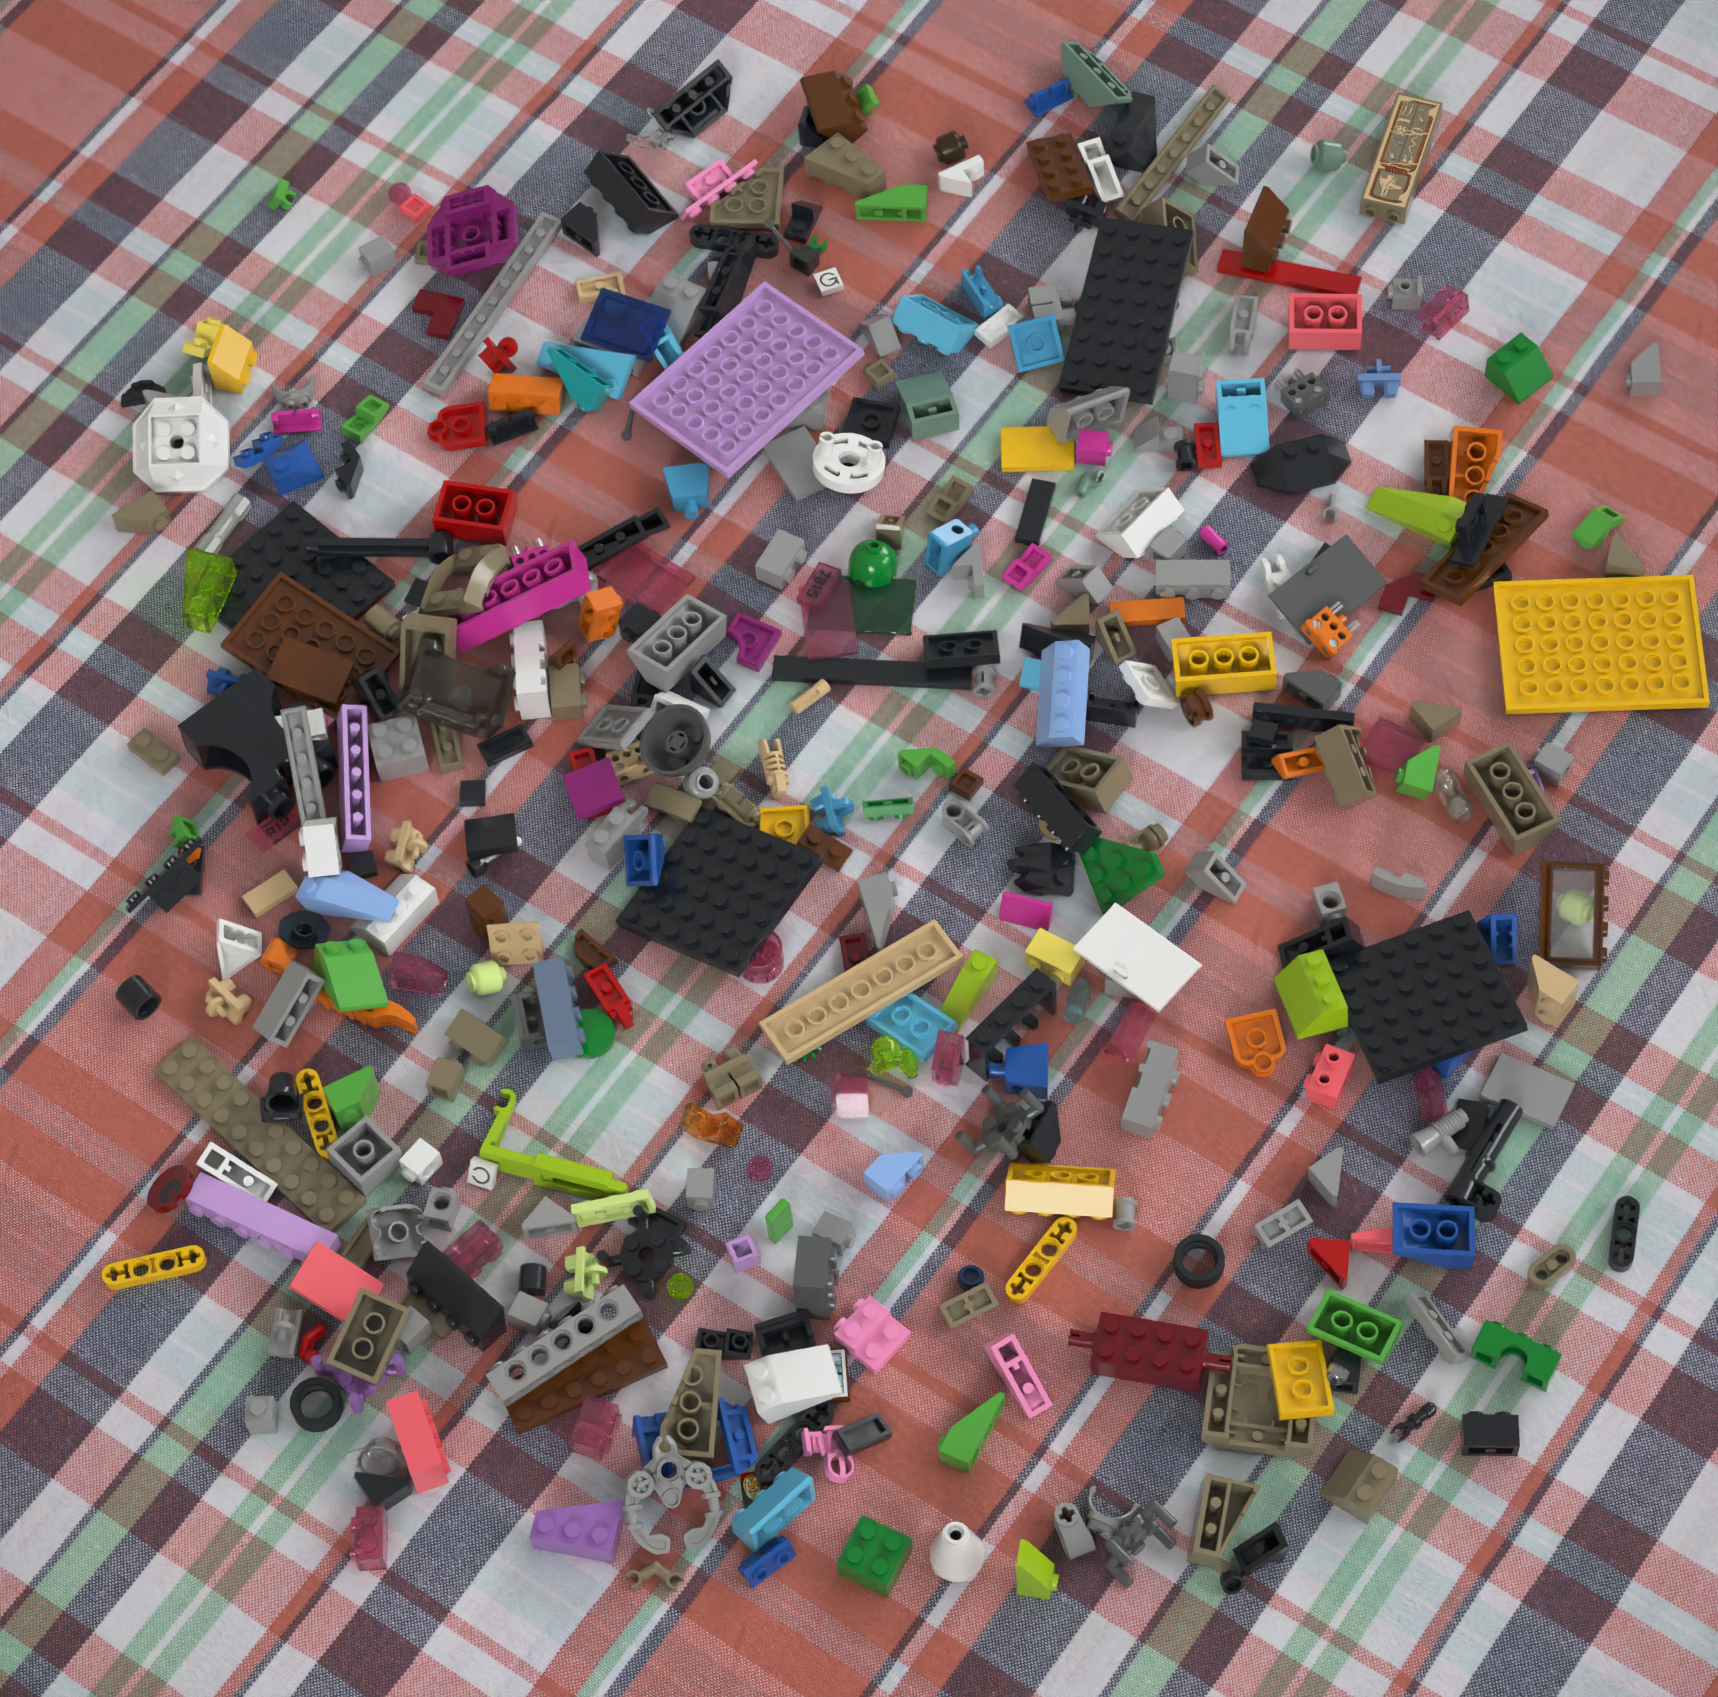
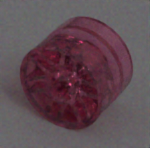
M774 931L741 974L744 979L751 983L766 984L772 982L783 971V946L780 937Z

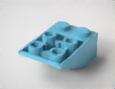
M1264 378L1216 381L1215 403L1221 457L1263 455L1269 450Z

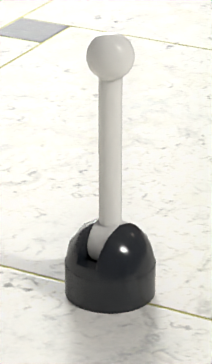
M517 836L518 846H520L522 839ZM499 855L488 856L485 859L483 857L471 858L465 864L470 874L477 879L487 871V863Z

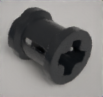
M1189 439L1177 441L1173 446L1174 451L1177 453L1176 469L1182 472L1194 470L1197 467V461L1194 458L1193 452L1196 448L1195 442Z

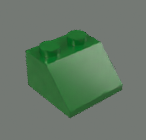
M1520 332L1487 358L1484 376L1517 404H1521L1553 378V373L1540 348Z

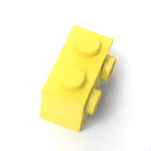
M1039 928L1025 950V964L1034 971L1037 968L1042 973L1050 976L1053 981L1060 984L1065 983L1071 986L1085 964V959L1073 951L1074 944L1042 928Z

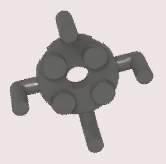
M986 1085L982 1088L981 1092L996 1107L997 1112L983 1120L982 1139L974 1143L962 1130L956 1133L955 1138L971 1155H978L988 1148L991 1152L999 1151L1000 1153H1005L1010 1159H1016L1018 1156L1017 1146L1025 1139L1023 1136L1026 1128L1030 1130L1031 1119L1044 1111V1105L1028 1088L1021 1090L1019 1095L1030 1106L1029 1109L1025 1110L1015 1102L1006 1104L990 1085Z
M1151 1500L1141 1513L1132 1518L1135 1522L1129 1527L1124 1525L1114 1537L1107 1539L1105 1542L1106 1548L1111 1553L1105 1562V1568L1126 1589L1133 1584L1134 1580L1118 1565L1119 1562L1126 1568L1130 1567L1134 1562L1130 1554L1133 1556L1138 1555L1146 1546L1143 1541L1151 1535H1154L1168 1550L1172 1549L1177 1543L1153 1517L1155 1514L1169 1529L1173 1528L1178 1522L1157 1500Z

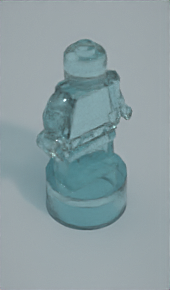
M1085 977L1078 979L1077 985L1071 990V994L1066 997L1070 1004L1066 1005L1063 1018L1068 1023L1081 1024L1083 1022L1086 1012L1084 1009L1085 1001L1087 999L1091 1000V990L1087 986L1088 980Z

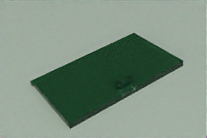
M823 574L813 575L812 585L817 587L821 585L822 590L812 587L811 594L816 590L819 592L817 598H814L815 593L810 599L807 630L912 635L911 628L916 580L891 578V582L887 585L867 587L864 586V582L858 579L855 582L850 576L830 575L829 579H827ZM820 576L822 579L825 578L827 582L821 585L820 583H815L814 579Z

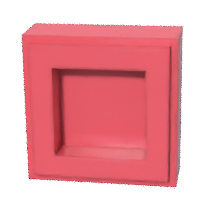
M416 193L399 206L400 213L416 224L432 210V205Z

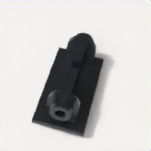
M525 408L524 411L511 415L512 417L509 419L504 417L496 421H490V424L486 426L493 445L495 446L539 430L534 420L533 410Z

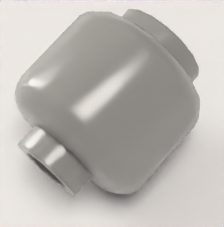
M705 766L698 767L693 772L685 775L683 779L685 793L701 800L715 795L719 787V778L716 772Z

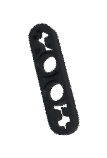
M703 224L693 226L689 232L691 244L700 249L724 252L731 245L734 248L738 247L740 242L746 239L747 235H752L755 241L759 243L756 257L771 259L779 253L778 239L768 234ZM725 236L729 238L726 243L717 242L719 237Z
M825 1401L808 1408L757 1462L755 1476L759 1484L771 1486L779 1473L782 1471L787 1472L804 1454L802 1439L796 1435L799 1428L808 1427L812 1432L823 1431L825 1426L832 1424L835 1412L831 1402ZM827 1409V1417L822 1415L817 1419V1410L824 1411ZM815 1420L818 1428H816V1426L813 1423ZM785 1446L792 1448L794 1451L793 1455L787 1459H783L778 1455L780 1448ZM771 1458H774L777 1462L775 1465L773 1464V1459ZM774 1465L772 1468L773 1475H765L763 1477L762 1469L769 1470Z

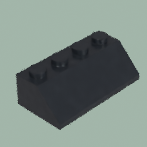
M598 150L584 171L590 179L591 185L598 188L603 194L602 198L613 206L615 213L623 218L628 224V229L635 234H651L679 217L675 209L628 155Z
M427 1240L406 1273L407 1288L415 1297L418 1298L420 1295L427 1300V1307L434 1314L442 1313L446 1317V1324L454 1331L458 1329L471 1347L475 1348L477 1346L484 1352L506 1332L504 1307Z

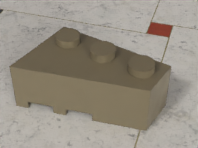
M838 132L804 157L805 176L810 178L813 176L824 180V183L830 186L832 184L844 188V192L863 199L887 189L885 170Z
M1339 724L1314 737L1316 742L1315 750L1325 765L1324 773L1334 788L1333 796L1335 801L1341 807L1352 808L1377 796L1371 768L1365 767L1363 756L1367 755L1366 748L1364 746L1360 747L1358 736L1362 734L1361 727Z
M1206 1473L1200 1484L1187 1562L1210 1568L1216 1566L1259 1491L1260 1485Z

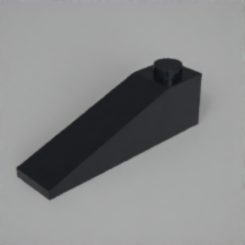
M1132 91L1131 97L1133 99L1131 103L1125 104L1112 129L1106 145V155L1109 154L1112 165L1115 167L1144 173L1157 156L1155 96Z

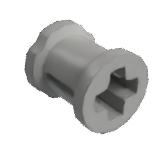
M979 665L974 669L976 685L973 687V694L977 697L988 698L995 694L993 677L996 676V669L989 665Z
M1120 1197L1114 1200V1207H1116V1219L1113 1220L1114 1229L1120 1231L1136 1229L1137 1222L1134 1220V1212L1138 1205L1137 1200L1131 1197Z

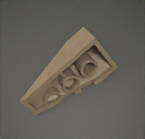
M694 1348L660 1427V1436L663 1441L659 1449L662 1452H667L670 1449V1445L665 1441V1436L670 1435L677 1444L679 1455L691 1462L695 1460L702 1461L706 1465L713 1466L722 1350Z

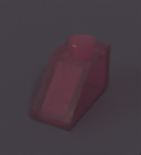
M394 951L388 976L394 989L442 996L448 971L420 955Z
M939 1030L931 1068L932 1081L942 1086L952 1085L958 1087L966 1060L964 1035Z

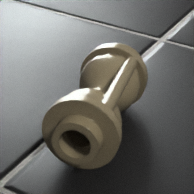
M1159 823L1150 824L1121 844L1155 852L1165 845L1168 835Z

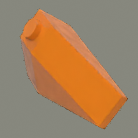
M1454 425L1449 437V482L1447 496L1455 497L1467 503L1471 501L1475 492L1484 494L1501 456L1503 430Z

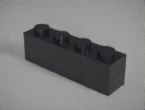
M1032 762L1014 784L1015 788L1020 792L1018 796L1021 800L1034 808L1033 814L1048 824L1047 830L1061 839L1060 844L1066 851L1070 853L1075 851L1084 855L1102 834L1103 831L1046 767Z

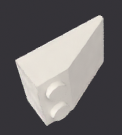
M828 1344L772 1354L744 1365L757 1413L768 1424L843 1394Z

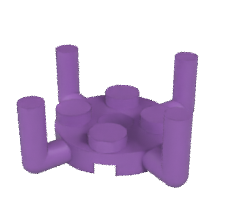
M314 1355L311 1358L315 1373L319 1376H334L338 1386L349 1395L348 1400L353 1412L356 1414L363 1411L364 1397L374 1394L375 1390L379 1387L335 1367L324 1365L319 1355ZM401 1355L393 1356V1365L388 1366L379 1387L384 1385L388 1376H401L406 1373L407 1369Z

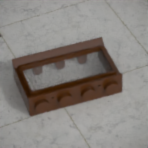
M1542 859L1539 865L1541 882L1539 884L1538 956L1557 968L1600 970L1602 963L1607 962V947H1603V937L1608 935V922H1603L1604 912H1608L1609 897L1604 896V886H1609V870H1605V863L1562 862Z

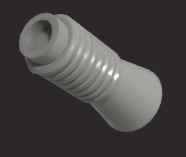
M1461 1108L1457 1110L1452 1109L1431 1123L1429 1127L1410 1134L1409 1140L1416 1152L1422 1157H1425L1440 1141L1444 1144L1450 1155H1453L1460 1149L1451 1136L1465 1127V1123L1469 1121L1468 1116Z

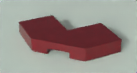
M1414 572L1385 585L1378 610L1402 616L1409 596L1433 602L1435 595L1420 588V580L1426 574Z

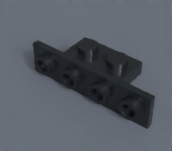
M1478 492L1474 493L1471 501H1468L1465 505L1464 514L1456 522L1455 531L1459 536V545L1450 560L1451 564L1475 568L1506 510L1510 498L1487 493L1486 495Z
M199 836L196 839L193 837L189 838L182 845L183 851L177 857L172 855L163 864L165 869L158 875L153 873L144 882L146 887L140 893L136 890L127 898L126 910L131 913L149 896L167 914L203 879L186 859L204 841Z

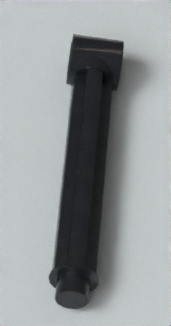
M444 531L434 532L429 538H344L317 536V540L307 539V554H317V558L318 556L429 558L432 563L440 565L445 559L454 554L453 535Z

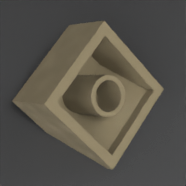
M1349 1450L1321 1491L1320 1496L1368 1525L1396 1482L1398 1468L1375 1454Z

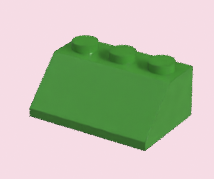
M1327 1289L1306 1328V1332L1383 1365L1389 1360L1399 1340L1403 1321Z

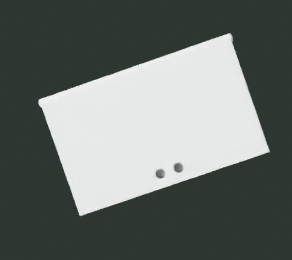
M1117 903L1113 904L1073 948V951L1158 1013L1197 970L1202 967V964Z

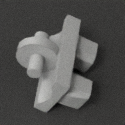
M276 1307L267 1349L268 1356L295 1358L304 1314L303 1310H286Z

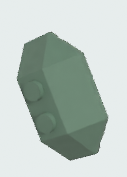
M1078 41L1061 43L1063 77L1070 81V88L1084 99L1086 105L1095 108L1131 103L1133 98L1131 97L1130 90L1099 58L1084 49L1083 45Z

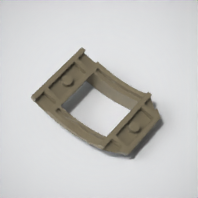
M500 543L462 548L458 553L445 559L435 569L429 580L418 614L443 617L483 611L482 602L484 596H488L495 577L502 568L511 567L512 562L509 560L506 548ZM473 572L467 588L439 592L443 583L451 574Z

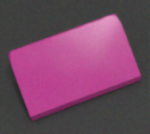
M1003 891L999 912L1000 920L1037 930L1039 928L1046 931L1049 930L1053 918L1052 903Z

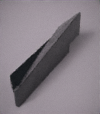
M747 235L744 243L734 248L731 245L724 250L698 307L701 314L705 315L693 333L695 337L699 339L703 337L741 303L759 249V245L752 235Z
M658 506L640 517H637V515L630 517L583 543L578 548L587 559L589 571L649 538L648 536L667 530L671 526Z

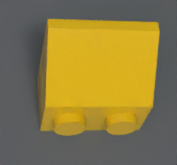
M220 324L207 364L215 390L243 394L245 386L250 383V372L252 366L256 365L258 356L257 352L254 351L252 342L226 324Z

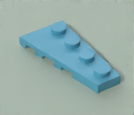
M543 342L536 362L537 365L559 374L547 352L549 347L559 346L612 385L614 388L609 395L610 397L617 400L622 399L637 355Z

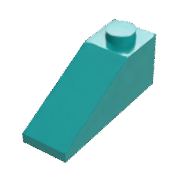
M549 347L547 352L571 398L578 403L577 406L587 413L600 411L614 387L561 347Z

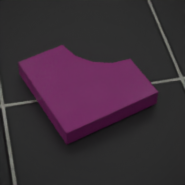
M740 612L736 614L726 630L727 636L732 638L739 647V653L736 658L737 664L758 673L782 636V630Z

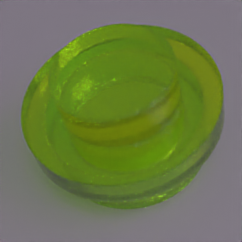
M678 1273L673 1275L667 1283L669 1295L676 1300H684L690 1297L694 1291L693 1280L686 1274Z

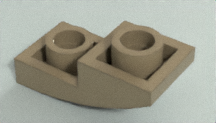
M654 783L644 806L648 810L668 814L672 819L693 823L703 801L682 791Z

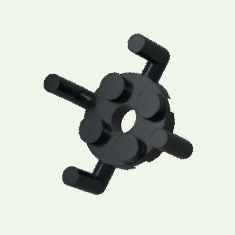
M636 1205L633 1208V1214L639 1219L640 1230L624 1238L619 1255L610 1256L605 1250H600L597 1253V1258L606 1267L622 1265L630 1277L644 1283L640 1286V1292L648 1300H653L656 1298L655 1282L665 1276L664 1274L672 1267L675 1257L689 1255L692 1252V1248L683 1238L677 1239L676 1246H673L661 1231L650 1228L649 1214L642 1206ZM647 1249L653 1250V1259L649 1262H642V1252Z

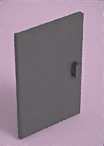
M1346 534L1271 592L1268 597L1305 640L1306 644L1310 645L1312 642L1300 628L1307 619L1311 620L1326 606L1330 608L1337 601L1341 603L1332 612L1342 604L1343 608L1335 615L1339 617L1343 614L1346 617L1387 585V581Z

